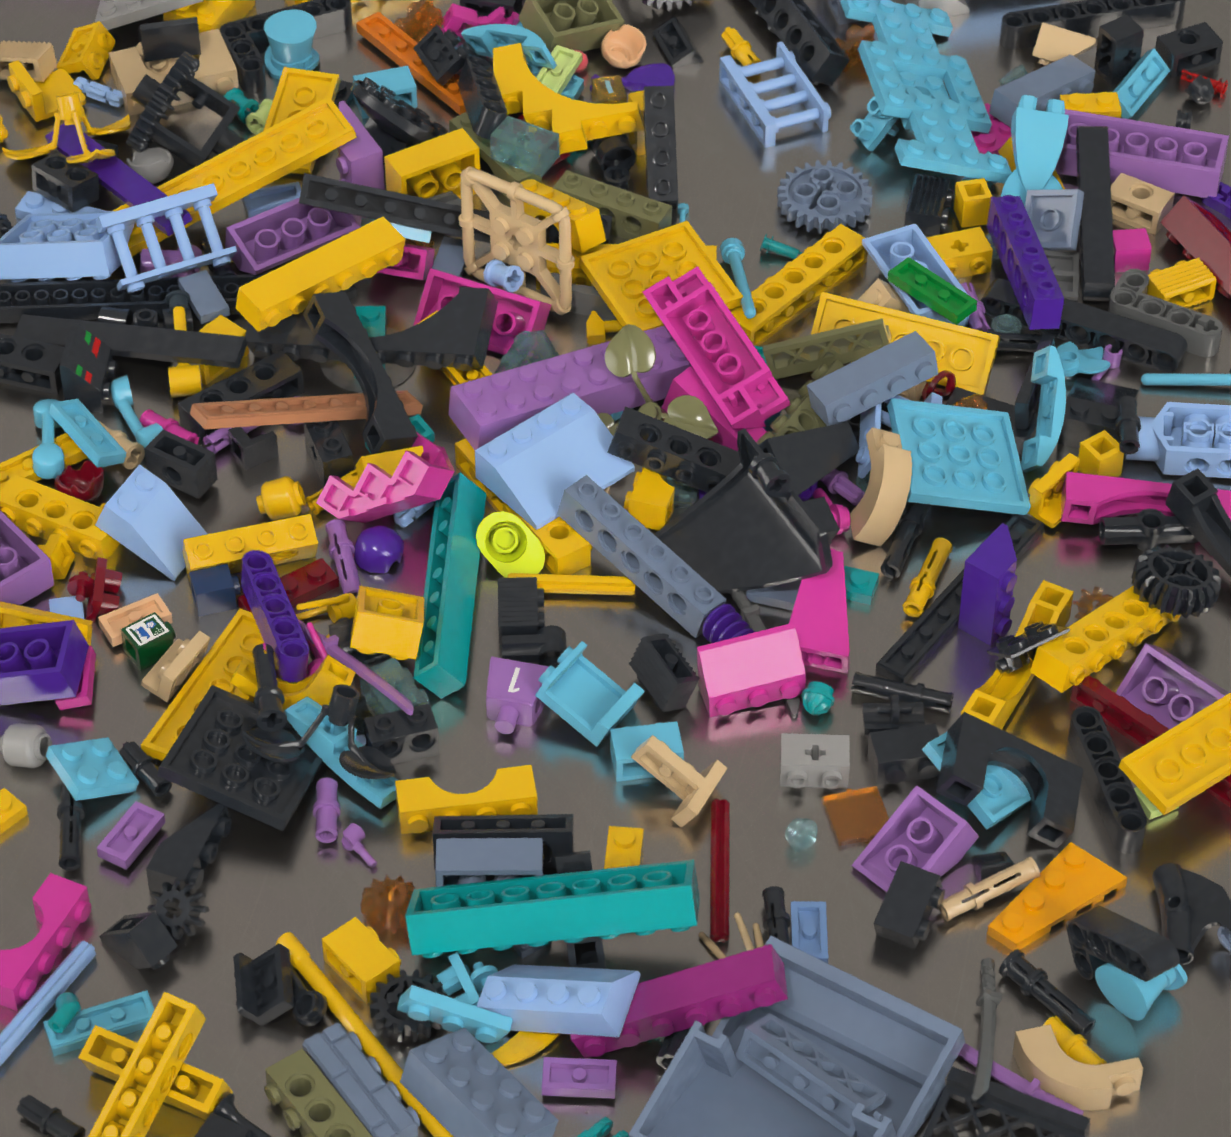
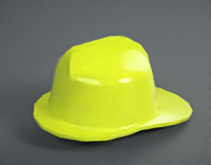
M505 511L493 512L486 516L478 525L476 533L477 546L485 558L503 577L507 578L510 573L539 574L543 569L545 562L544 548L539 539L516 515Z

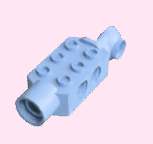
M1167 402L1156 417L1138 416L1141 421V429L1138 432L1140 448L1134 454H1125V460L1155 461L1161 472L1166 475L1184 476L1198 468L1205 477L1231 478V405Z

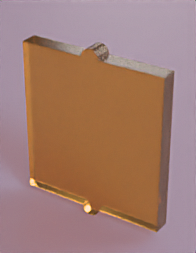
M877 786L858 790L847 789L843 793L822 797V802L839 846L858 842L869 843L889 820Z

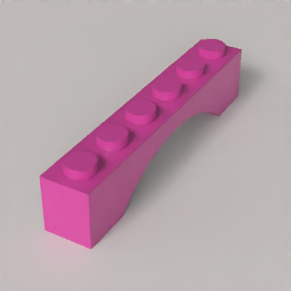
M1066 472L1061 493V521L1094 525L1100 521V517L1140 513V511L1149 508L1156 509L1165 516H1175L1165 505L1172 484ZM1217 489V496L1231 520V491Z

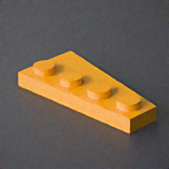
M1070 842L1040 872V876L1034 878L988 925L987 935L1012 951L1016 949L1021 950L1049 933L1052 926L1061 921L1067 922L1074 918L1077 911L1089 904L1094 906L1104 900V895L1112 890L1117 892L1124 888L1128 877Z

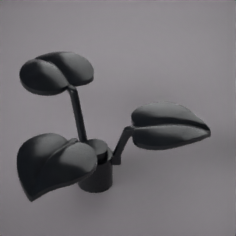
M348 685L334 686L329 705L324 704L322 706L320 714L299 740H296L293 734L284 729L268 732L258 727L249 731L242 730L241 732L244 742L256 754L276 762H290L299 759L301 753L298 748H302L325 716L328 715V720L332 724L337 726L348 725L349 750L341 752L339 756L340 765L348 773L365 779H386L395 777L396 774L395 767L384 753L371 746L358 748L355 745L354 728L357 729V735H365L364 718L373 715L368 709L365 697H360L359 691Z

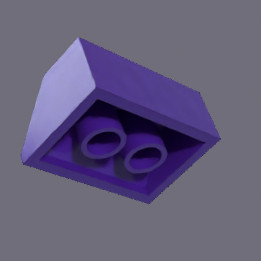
M1004 523L965 560L958 628L990 646L1000 636L1004 637L1011 628L1012 620L1010 619V614L1015 602L1013 589L1018 578L1015 574L1017 564L1015 550L1009 528Z

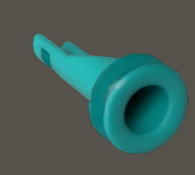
M767 234L760 248V251L762 248L767 250L766 254L768 251L792 259H796L798 254L801 255L803 253L796 248L773 240L774 236L771 239L768 238Z

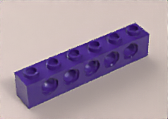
M1013 195L991 197L987 229L1029 330L1059 329L1065 298L1021 197Z

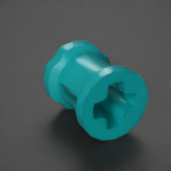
M233 88L224 95L229 101L234 100L236 102L235 105L240 107L237 116L242 123H246L245 119L250 113H255L259 109V103L254 99L245 97L239 88Z

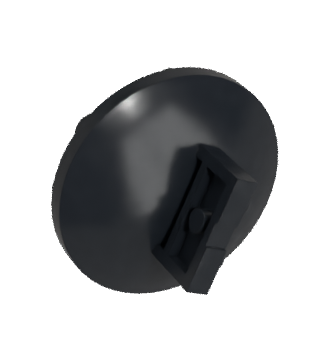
M367 77L363 81L356 80L351 87V91L359 105L370 117L364 127L383 151L384 170V156L447 134L449 131L441 124L430 121V116L417 107L414 110L407 102L401 99L398 101L395 98L396 94L383 85L380 87Z

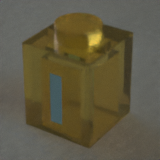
M620 75L592 79V103H627V95Z

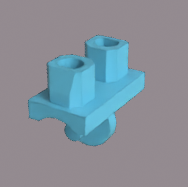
M874 96L867 104L868 115L864 120L861 118L855 119L850 126V130L854 135L859 138L867 150L872 152L887 133L895 136L899 132L898 127L895 125L899 117L882 115Z
M455 952L448 956L452 966L436 977L443 984V990L447 993V996L463 988L465 993L454 999L477 1006L487 976L498 972L495 966H484L483 962H476L473 965L475 971L472 973L468 965H464L459 953Z

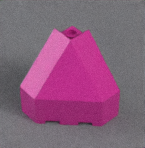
M416 432L418 437L412 447L423 446L424 452L421 457L414 452L405 451L393 476L377 465L368 463L355 488L338 476L330 475L316 504L338 519L367 523L439 500L455 471L445 448L437 446Z

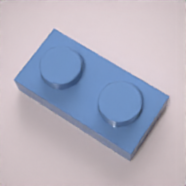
M791 901V946L828 963L826 902Z

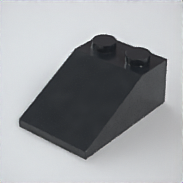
M1078 377L1066 399L1064 422L1057 444L1079 448L1080 442L1104 430L1120 444L1119 433L1115 427L1116 419L1118 418V399L1123 396H1132L1137 400L1139 390Z

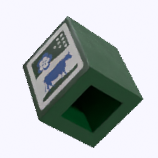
M156 612L121 629L124 652L140 671L156 664L174 643L173 640L176 638L171 624L168 621L163 622Z

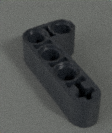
M1097 905L1068 920L1066 923L1075 966L1086 980L1095 978L1096 969L1107 963L1146 982L1179 964L1178 951L1167 937L1105 907Z

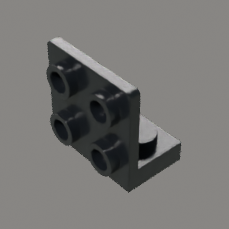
M436 25L413 49L435 80L444 86L463 67L466 57L475 56L477 52L468 42L460 43L461 39L451 29L445 31L439 25Z

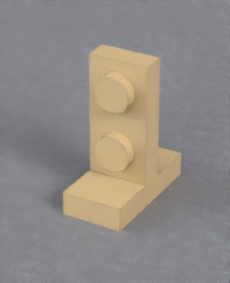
M654 735L638 746L631 756L632 759L683 800L671 818L681 828L698 815L727 770V767L717 759L701 773H698L690 763L681 759L666 743L658 740Z

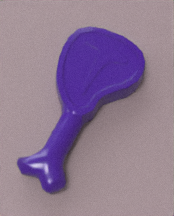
M653 63L634 69L626 77L602 78L594 74L591 77L592 84L590 85V91L594 94L607 90L606 80L610 81L612 89L642 91L644 86H674L675 88V75L671 66L664 63Z

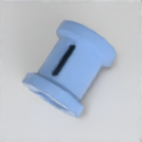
M494 259L484 269V280L490 286H502L505 291L515 292L523 284L524 273L519 266H506L503 261Z

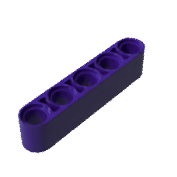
M249 551L242 558L241 587L264 643L271 645L274 649L275 669L278 676L287 682L302 681L306 677L308 669L309 645L272 558L264 551Z

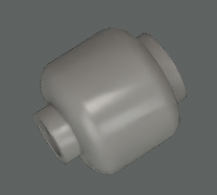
M12 724L0 738V752L7 764L13 767L37 768L47 760L46 753L48 747L52 745L49 734H47L42 726L37 724Z

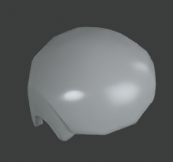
M160 147L148 148L142 152L135 151L132 162L129 158L126 160L130 168L151 184L164 180L174 166V159L171 153Z

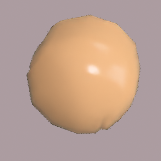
M624 24L620 29L616 31L610 30L605 35L601 44L602 55L615 68H632L639 63L647 46L646 38L638 28Z

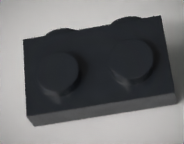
M279 943L254 960L241 952L234 955L236 1006L241 1015L264 1026L294 1007L290 954L287 947Z

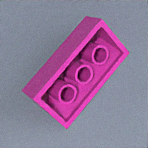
M430 268L413 326L436 310L439 311L458 294L460 287L489 288L498 305L487 350L523 361L527 359L543 335L551 304Z

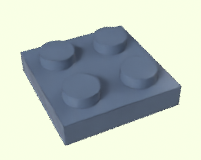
M1079 189L1027 190L1025 209L1043 250L1076 251L1084 198L1083 191Z

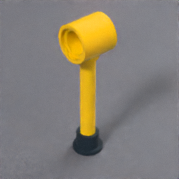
M175 290L166 295V303L173 314L174 330L187 331L185 313L188 311L190 294L186 291ZM177 362L176 367H168L171 398L188 397L202 391L199 364L191 365L190 363Z

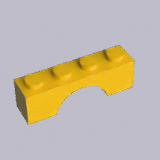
M528 179L520 183L524 189L568 208L571 212L568 215L571 221L572 249L583 253L606 241L598 208L534 179ZM524 202V213L539 220L552 215L545 210ZM557 222V223H554V226H555V227L557 228V230L559 231V224H558V222Z
M642 467V472L637 471L635 475L633 491H628L626 494L624 509L628 510L646 528L660 530L669 523L674 512L675 487L664 481L667 476Z
M532 765L499 768L493 780L486 787L468 794L447 792L439 788L430 777L395 781L401 834L433 831L434 816L538 815L537 792Z

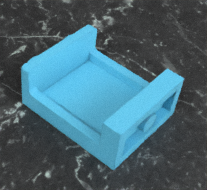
M581 641L575 649L569 646L557 660L559 665L556 668L550 665L538 680L542 685L535 696L598 747L610 734V729H614L634 708L645 691L636 683L627 691L622 689L583 656L582 653L587 644Z

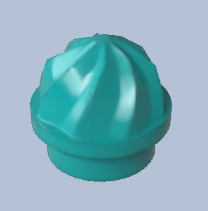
M809 682L808 687L802 691L801 695L804 709L811 715L819 716L827 713L835 702L833 697L834 689L822 682Z

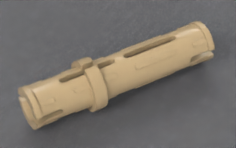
M1027 857L1025 860L999 871L978 883L973 884L969 882L963 886V890L943 899L939 907L940 913L946 921H950L952 918L971 909L979 910L983 908V903L1033 878L1039 877V868L1032 857ZM1013 875H1016L1015 878L999 886L994 887V884H997ZM984 890V893L964 903L961 902L962 900Z

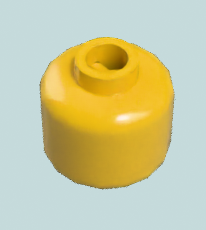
M289 476L263 483L261 495L256 496L260 513L267 514L272 521L298 516L302 511V506L306 505L301 483L294 481Z

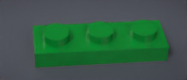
M910 257L888 271L889 282L956 325L977 310V300Z

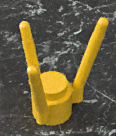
M345 593L337 597L297 604V610H312L295 615L297 619L304 620L328 613L330 620L335 623L344 617H354L357 599L352 593Z

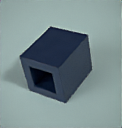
M228 564L189 572L192 596L199 617L237 609L236 595L241 594L237 575L231 576Z

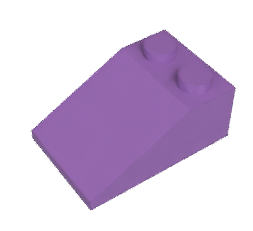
M345 101L339 102V110L353 127L357 138L338 147L336 166L340 173V181L385 190L382 149Z
M916 785L851 866L887 893L900 861L935 873L941 877L962 859L979 836L967 821Z

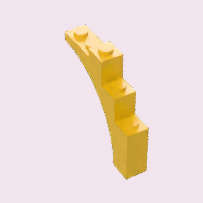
M521 43L493 48L494 75L507 109L506 115L523 112L530 135L553 131L559 154L588 149L587 141L644 130V121L638 101L619 104H598L573 100L555 93L543 85L530 72Z

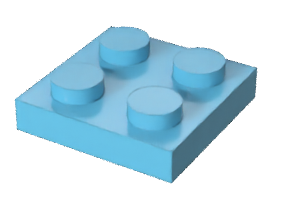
M108 737L48 747L46 758L75 801L136 792L139 781Z

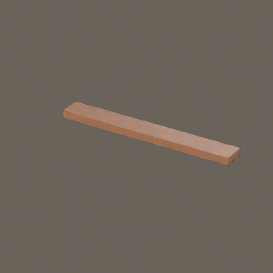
M407 390L396 391L408 416L421 415L423 405ZM354 393L194 403L191 406L190 415L204 429L366 419L367 409L364 394Z

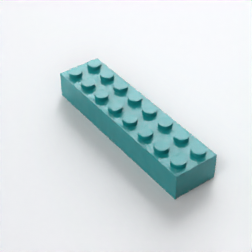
M684 860L414 889L405 917L412 956L422 955L425 958L440 956L443 952L457 951L459 954H470L480 948L492 947L494 950H507L519 944L539 947L546 945L549 941L563 940L566 943H576L586 937L599 936L601 939H613L624 933H635L636 935L644 936L662 929L682 932L689 930L692 926H697L700 896L695 860Z

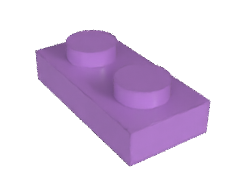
M135 801L98 845V857L127 870L166 823L165 814Z
M544 1057L542 1096L615 1099L617 1060Z

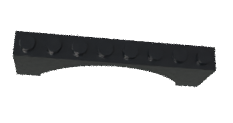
M460 287L458 294L446 306L421 323L400 332L369 337L375 351L379 354L382 365L385 363L397 364L406 368L420 365L431 369L453 367L461 371L483 369L498 302L489 288ZM304 311L296 315L293 314L281 320L277 325L269 326L259 332L248 323L245 335L248 342L247 346L253 355L258 358L264 359L282 350L292 361L304 358L312 359L316 362L337 360L344 363L329 347L314 338L303 315Z

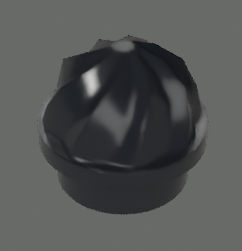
M1201 74L1185 89V92L1189 95L1188 99L1198 104L1208 103L1214 96L1211 80L1209 78L1205 79Z

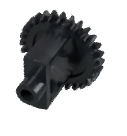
M184 51L174 66L171 67L169 73L166 74L162 83L146 74L136 87L131 99L145 109L130 132L126 145L138 152H142L154 141L192 167H196L206 162L212 152L219 155L245 140V138L229 128L236 118L240 107L194 78L200 62L196 57ZM179 91L186 93L194 99L192 105L195 108L202 109L203 106H206L222 117V120L201 151L159 123L162 118L165 120L169 119L165 114L168 109L175 110L171 103L173 100H181L177 95Z

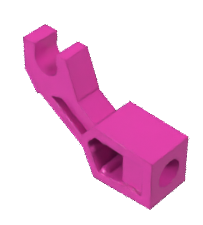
M452 3L443 17V28L445 31L451 29L458 37L464 39L461 33L468 28L488 24L517 25L519 13L513 11L509 18H503L505 11L500 6L488 16L478 17L477 11Z

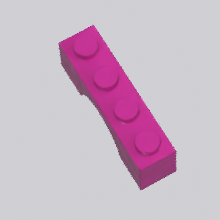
M53 873L48 875L32 898L36 920L42 925L41 930L35 938L23 946L0 950V1005L18 1012L26 1000H30L34 995L40 979L44 974H48L51 971L57 955L62 948L68 947L76 928L81 922L84 923L90 915L91 903L86 886Z

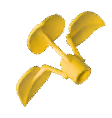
M79 92L56 96L59 112L54 113L55 124L51 143L23 150H9L2 147L3 154L14 160L31 159L48 154L57 148L60 122L64 120V125L75 124L84 153L67 157V163H87L95 159H106L115 156V151L111 149H95L94 152H90L87 148L80 123L83 122L87 130L84 133L88 136L109 135L130 129V117L127 114L124 118L102 128H93L85 115L84 107L81 105Z

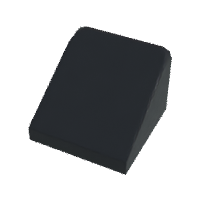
M1004 851L974 855L972 857V863L979 882L1014 865V862ZM1013 875V876H1011V877H1009V878H1007V879H1005V880H1003V881H1001V882H999V883H997V884H994V887L999 886V885H1001V884H1003V883H1005V882H1007V881H1009V880L1015 878V875Z

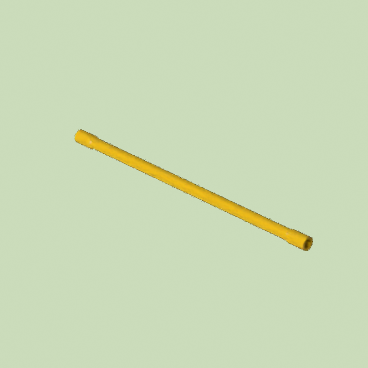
M292 932L281 935L276 945L280 943L289 949L292 967L300 972L314 991L320 992L326 997L327 1007L348 1033L353 1031L357 1035L362 1050L368 1057L372 1056L377 1061L383 1076L395 1084L401 1098L408 1106L415 1110L419 1120L433 1137H453L400 1083L403 1073L402 1068L311 959L310 953Z

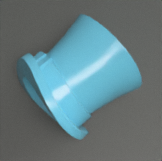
M285 10L272 15L265 22L264 31L270 45L265 53L264 64L267 73L271 77L280 80L284 67L311 71L319 64V54L312 48L317 25L315 18L311 14L302 10Z
M1109 963L1098 967L1095 971L1096 982L1107 1000L1120 1013L1137 1021L1144 1019L1151 1005L1163 990L1179 989L1188 981L1187 974L1180 964L1147 982Z

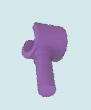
M1109 344L1105 346L1102 360L1110 362L1109 368H1118L1123 350L1121 349L1118 353H1111L1112 345ZM1107 370L1095 373L1092 380L1099 381Z
M351 823L343 831L342 846L348 851L354 850L370 868H374L377 865V861L364 848V845L360 843L365 838L364 831L357 824Z

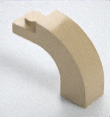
M872 427L866 434L871 462L870 479L863 498L850 513L853 540L881 547L894 531L905 508L911 484L912 457L911 451L902 449L899 434Z
M1051 1025L1020 1030L1015 1033L1013 1055L1024 1078L1029 1082H1032L1034 1078L1040 1080V1089L1064 1100L1065 1103L1067 1102L1081 1110L1110 1109L1112 1096H1125L1140 1090L1143 1067L1139 1057L1102 1065H1088L1075 1061L1062 1051Z

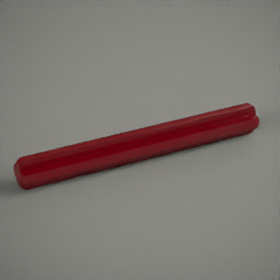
M714 799L711 802L710 939L715 943H725L729 940L730 803L726 799Z

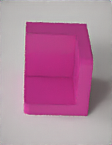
M1146 228L1113 230L1114 272H1125L1130 269L1149 270L1152 247Z

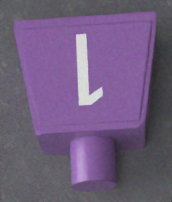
M491 656L486 693L487 718L495 721L494 726L497 731L503 734H510L514 731L516 724L528 727L535 724L546 705L535 696L542 685L538 680L548 666Z

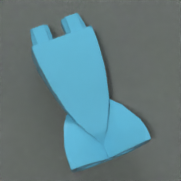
M1022 95L1011 121V137L1016 169L1006 180L1000 197L1004 195L1020 196L1025 206L1027 190L1063 189L1060 182L1052 175L1063 148L1069 115L1065 114L1064 101L1048 100L1046 111L1036 110V97Z

